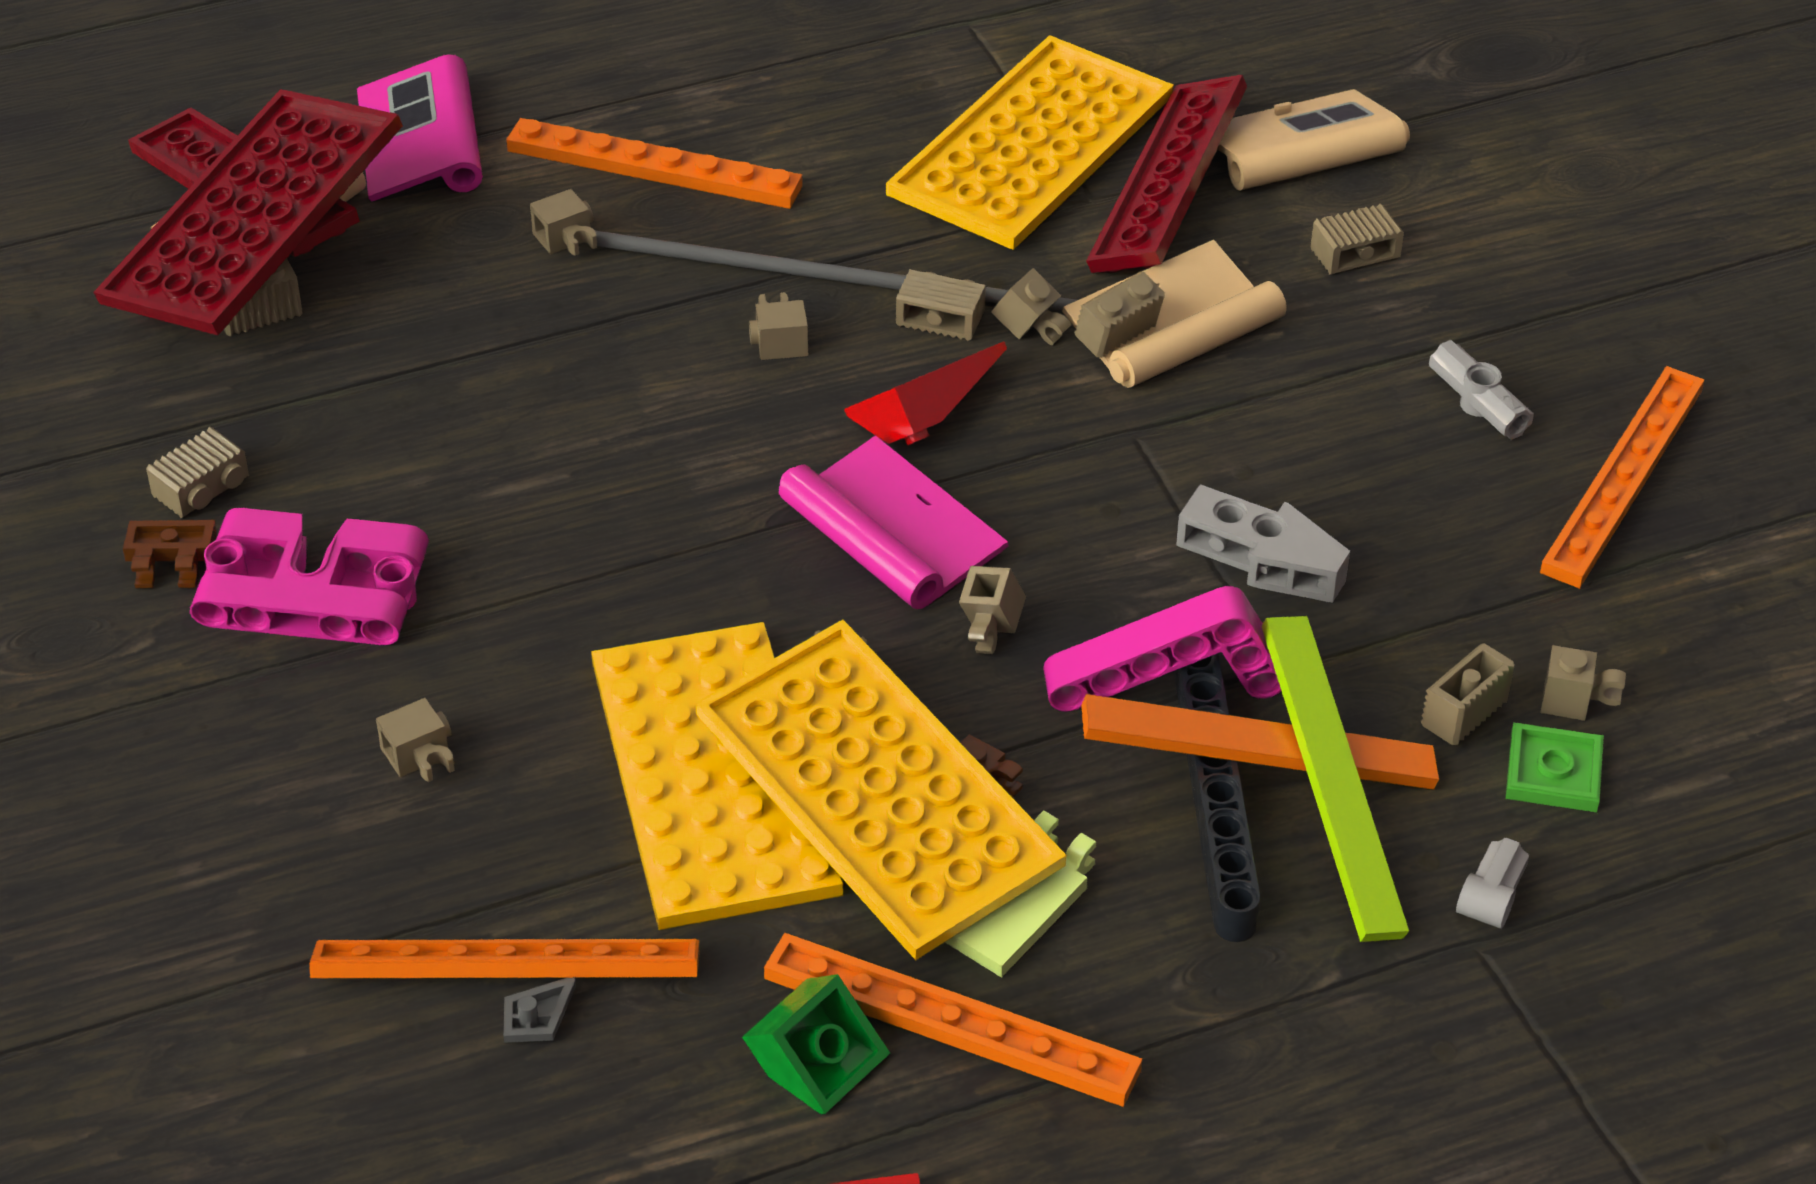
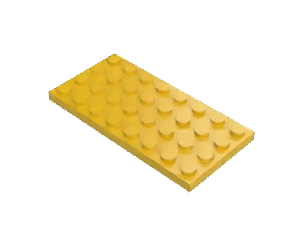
M1049 35L886 182V195L1014 250L1168 102L1174 85Z
M843 619L696 703V715L915 960L1066 866L1067 855Z
M764 622L591 651L592 664L659 930L843 896L841 876L696 715V703L774 659Z

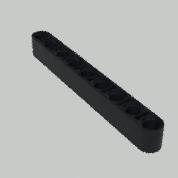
M1218 653L1173 671L1179 708L1229 715ZM1187 754L1214 928L1216 933L1225 940L1231 942L1246 941L1256 931L1260 891L1238 764L1234 760Z

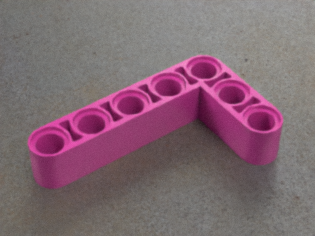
M1233 586L1214 589L1063 650L1049 657L1043 667L1050 705L1059 711H1073L1082 708L1081 705L1086 694L1109 697L1220 652L1223 653L1240 682L1252 697H1273L1281 692V688L1261 626L1263 623L1245 594L1239 588Z

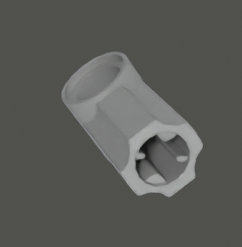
M1505 837L1500 841L1491 842L1476 874L1470 873L1463 885L1456 907L1457 913L1499 929L1503 928L1514 902L1516 887L1527 867L1529 854L1521 848L1519 842Z

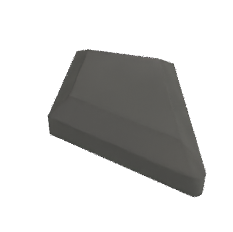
M575 977L564 978L504 997V1043L554 1040L576 988Z

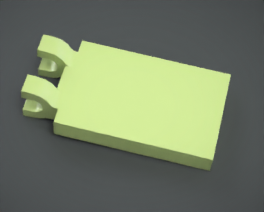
M1043 810L1034 821L1057 844L1058 837L1051 832L1058 826L1059 819ZM1080 833L1067 849L1065 867L950 938L945 943L1002 978L1087 889V877L1084 874L1095 865V859L1089 856V854L1096 848V841Z

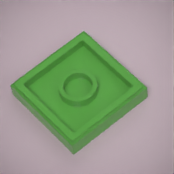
M1513 722L1505 799L1597 812L1600 801L1604 735Z

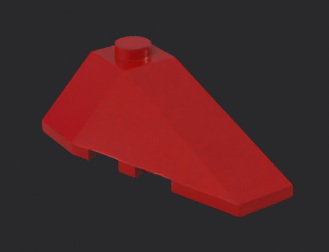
M1003 341L845 408V413L847 417L888 444L902 438L905 439L907 445L930 436L927 428L942 422L1005 352L1007 349L1006 344Z

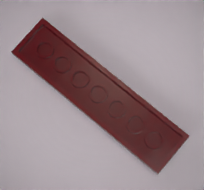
M1243 74L1175 86L1086 260L1091 273L1105 271L1114 273L1122 269L1135 267L1151 268L1162 264L1247 89Z
M191 107L128 139L132 153L189 189L237 135ZM339 198L291 252V255L296 257L308 253L314 246L331 237L341 235L347 228L360 222L356 208Z

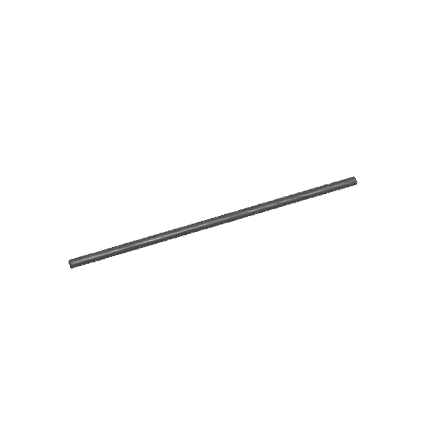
M595 231L598 247L896 290L901 289L904 279H906V275ZM986 287L985 302L998 304L1009 290ZM1060 297L1049 311L1063 314V307L1077 300Z

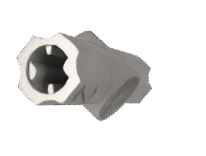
M1452 340L1440 344L1438 349L1430 356L1429 366L1461 395L1460 406L1463 411L1473 416L1484 417L1510 440L1522 436L1527 427L1532 424L1534 413L1501 384L1502 375L1496 366L1486 362H1477Z

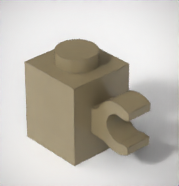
M572 189L530 203L533 235L550 255L568 248V251L576 256L579 254V244L583 242L588 243L592 249L597 248L596 232L590 227V223L594 220L591 207L586 201H582Z
M1034 268L1013 285L991 311L1018 339L1022 338L1034 327L1045 342L1053 345L1071 326L1070 321L1064 315L1049 311L1061 295Z
M783 292L780 293V302L768 303L765 294H760L758 304H755L756 320L749 321L751 345L758 344L760 359L808 356V324L803 300L789 301L788 295Z
M970 566L959 604L972 624L969 629L968 639L969 641L977 642L976 653L993 654L997 645V632H1016L1026 595L1011 568Z
M1552 645L1540 713L1585 721L1590 699L1601 701L1607 705H1620L1622 689L1625 687L1626 673L1617 669H1608L1600 674H1595L1597 652Z
M426 698L376 718L380 749L399 777L420 769L421 777L425 781L430 782L433 780L431 766L434 764L444 765L449 773L455 771L453 754L448 749L447 737L451 736L450 725L443 712L439 711L436 713Z

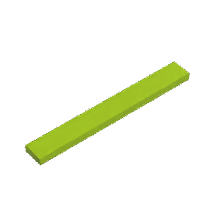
M1308 617L1266 618L1261 626L1360 942L1404 939L1409 929Z

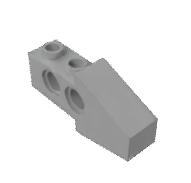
M1200 484L1179 514L1176 546L1247 571V585L1333 603L1346 582L1350 550L1287 502H1284L1279 511L1276 512Z

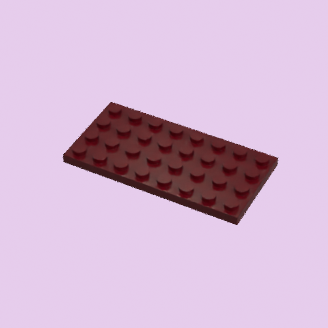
M280 89L93 292L99 304L219 335L403 127L399 115Z

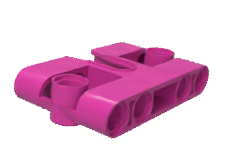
M233 508L226 513L216 540L210 543L204 550L206 571L200 580L190 606V614L198 623L212 628L390 645L398 640L407 610L413 607L417 600L415 585L428 548L429 538L422 529L408 524L347 518L327 547L320 568L315 572L305 573L307 538L303 536L302 514Z

